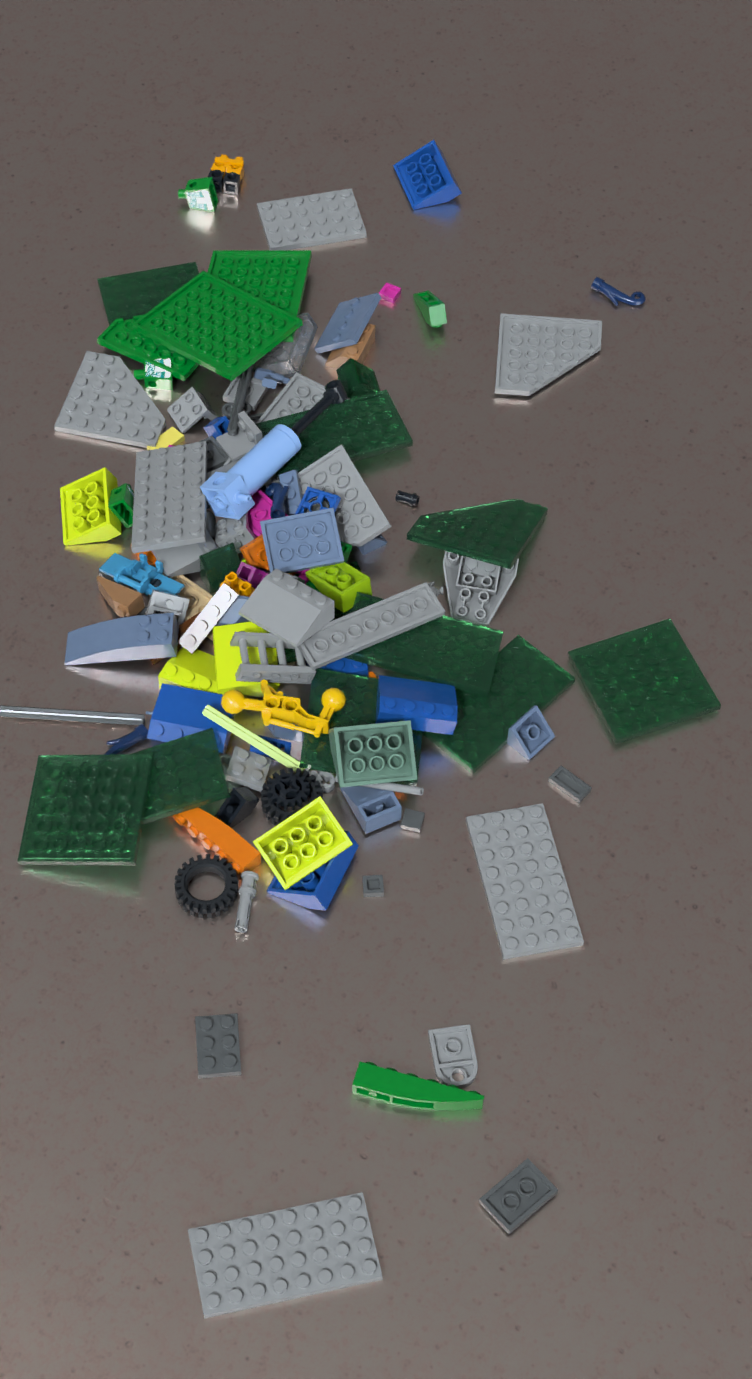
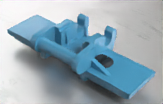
M114 553L99 568V571L113 577L115 582L126 584L147 596L151 595L152 589L177 595L185 587L184 584L162 575V562L156 560V567L149 565L147 556L143 553L139 555L140 561L130 560Z

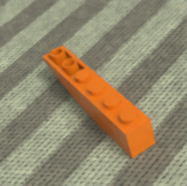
M164 793L160 795L161 809L166 814L170 813L177 824L186 827L192 837H197L201 840L206 849H211L215 855L219 856L220 861L224 858L227 864L231 863L236 874L241 875L244 871H253L261 864V853L221 820L183 800Z

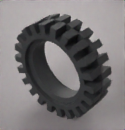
M297 768L296 773L300 772V778L306 776V782H309V803L318 797H321L323 800L322 787H320V782L316 781V777L314 775L309 777V772L306 770L304 774H301V769ZM263 784V790H261L262 810L264 814L266 813V818L268 820L271 819L272 824L275 825L277 822L280 824L296 813L283 811L280 808L277 809L276 804H271L270 798L267 797V784Z
M206 854V859H202L201 855H197L196 861L192 857L189 859V864L184 862L182 869L179 868L177 871L178 875H175L174 884L178 903L180 906L183 905L184 911L190 910V915L195 916L196 913H198L199 918H203V914H207V918H212V913H215L216 917L220 916V911L227 912L228 906L232 907L234 900L236 901L238 877L231 863L227 864L226 859L222 858L219 861V856L214 855L213 859L210 858V854ZM213 872L221 876L226 885L222 894L217 898L200 900L192 896L188 891L190 880L199 873Z

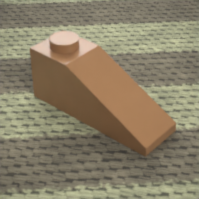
M96 577L99 592L116 615L120 617L136 616L145 608L142 593L104 577Z

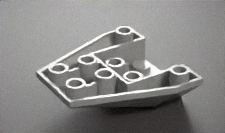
M446 547L443 570L451 620L488 626L516 578L519 558L501 556L500 560L464 555L463 549Z

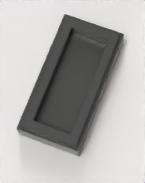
M562 765L548 779L550 783L577 803H580L592 789L591 786Z

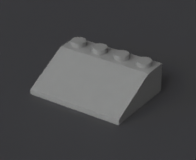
M207 529L206 542L152 551L156 560L163 563V572L166 577L216 569L221 555Z
M276 568L263 578L240 609L239 615L297 648L335 618L334 600Z

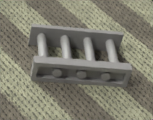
M239 631L234 633L230 641V646H239L242 664L239 665L235 674L236 681L261 682L262 680H267L270 683L311 684L316 674L315 670L305 665L304 656L298 647L290 645L272 633ZM247 647H258L261 664H250ZM266 648L277 649L279 665L268 664ZM284 648L295 649L298 666L287 665Z

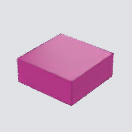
M386 282L379 295L381 299L394 303L401 294V288Z

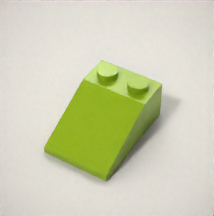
M345 562L313 568L305 572L315 587L323 595L334 600V607L343 613L372 596L370 577Z

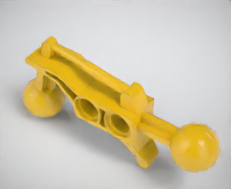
M267 680L260 682L261 691L264 694L263 700L245 698L238 690H229L221 698L222 708L227 713L237 714L243 709L261 711L262 721L265 726L273 724L291 730L295 729L313 734L316 738L320 737L321 733L329 734V722L333 713L340 711L346 703V697L342 690L329 688L322 694L321 702L323 709L319 717L308 714L301 707L300 698L283 696V692L275 691L274 688L268 685Z

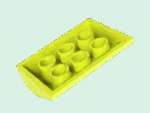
M106 467L60 488L63 543L65 546L104 542L122 534L121 521L108 507L111 491L118 487L117 478Z
M252 622L213 627L217 692L225 693L229 690H238L243 695L264 697L260 682L236 681L235 674L239 665L242 664L239 646H230V641L234 633L239 631L270 632ZM247 647L250 664H261L258 647ZM266 648L268 664L278 665L276 648ZM268 682V685L274 688L275 691L278 690L279 683Z
M183 647L177 652V657H172L166 662L158 675L159 689H161L163 683L224 694V692H217L215 656L198 649L191 654Z
M318 797L253 841L285 890L353 845L321 797Z

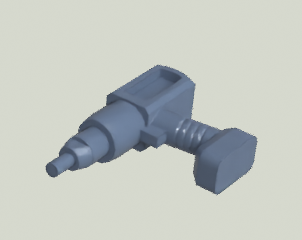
M260 367L255 369L254 378L262 380V386L275 389L277 384H287L290 381V378L284 377V375L275 373L272 370Z

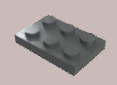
M237 1013L195 1017L198 1078L241 1075Z
M527 1158L479 1199V1203L510 1234L558 1193V1189Z

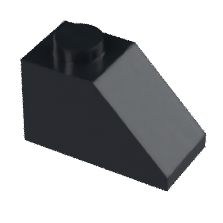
M247 787L233 788L214 817L233 828L251 814L260 799Z

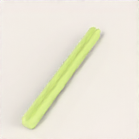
M207 705L204 708L202 714L286 767L293 768L294 772L297 771V768L301 769V774L304 771L306 765L212 706Z

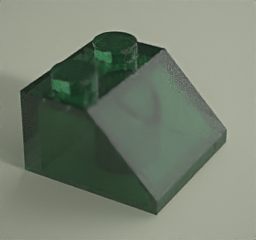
M349 358L336 370L338 380L341 381L348 398L357 402L382 396L375 372L367 366Z
M233 543L199 556L201 580L209 593L217 592L220 584L225 580V576L232 571L236 573L241 562Z

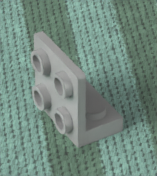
M191 387L167 408V411L182 433L189 430L202 417L204 419L208 418L211 421L218 417L204 395L194 387Z
M245 411L238 413V431L235 436H230L227 432L216 437V442L232 461L242 458L263 438L261 430Z
M248 511L239 520L223 518L215 524V544L226 559L241 553L239 548L256 538L248 527Z

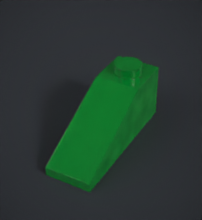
M429 290L413 294L427 324L437 328L447 323L445 303Z

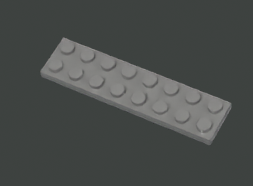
M425 582L329 622L298 646L311 669L315 670L444 616L445 610L428 583Z

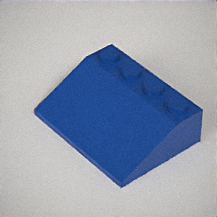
M434 140L393 165L413 210L446 203L462 194L443 152Z
M378 676L376 724L411 720L412 730L453 735L457 724L458 708L455 685Z
M162 683L150 720L147 739L208 752L227 754L231 732L204 716L202 712L207 705H210L233 720L235 714L227 713L222 708V694Z
M344 831L353 843L352 846L287 890L283 888L277 877L274 876L267 889L268 894L308 909L326 911L359 845L349 831Z

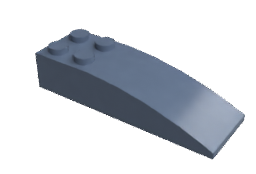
M174 613L117 618L68 632L64 664L66 666L177 657L179 624Z

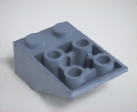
M363 786L340 788L365 834L401 820L402 806L393 791Z

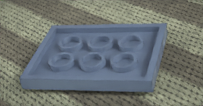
M379 293L359 298L355 297L352 300L339 303L315 346V351L319 354L357 344L381 299Z
M334 508L260 521L270 573L276 568L285 573H292L344 563Z

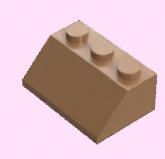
M368 323L357 344L332 350L325 366L358 375L375 341L376 325Z

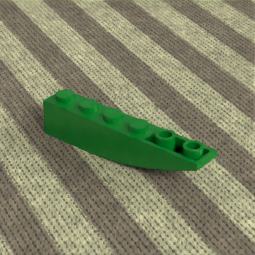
M359 1062L352 1084L353 1094L414 1109L459 1111L482 1109L484 1104V1096L477 1091H465L455 1085L447 1086L440 1084L434 1079L425 1080L418 1078L417 1075L412 1073H400L394 1068L378 1067L372 1062Z

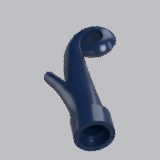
M596 277L591 285V289L603 293L615 306H618L617 300L634 306L641 305L646 300L642 292L636 291L630 297L605 283V280Z
M278 482L271 483L265 490V495L268 497L273 496L270 509L272 519L285 517L284 501L289 487L284 486L282 490V486Z
M140 724L131 733L118 739L107 741L106 744L108 746H113L100 758L98 762L99 770L103 773L113 772L117 765L112 758L136 743L146 740L147 728Z

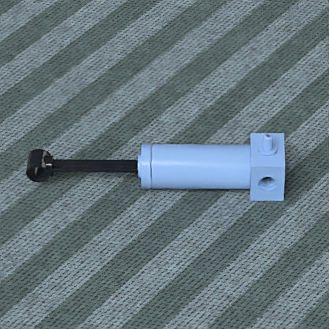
M333 380L327 383L325 386L326 391L323 394L324 397L291 428L282 424L276 425L228 472L216 471L200 486L215 516L239 520L255 505L251 496L301 449L298 435L329 405L339 404L347 399L348 395L340 380Z

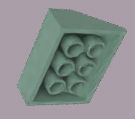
M411 720L336 727L328 730L331 754L340 788L417 780Z

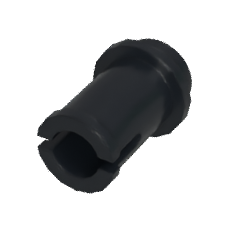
M401 490L397 491L398 494H396L395 501L410 504L411 507L418 505L420 496L416 493L410 494Z

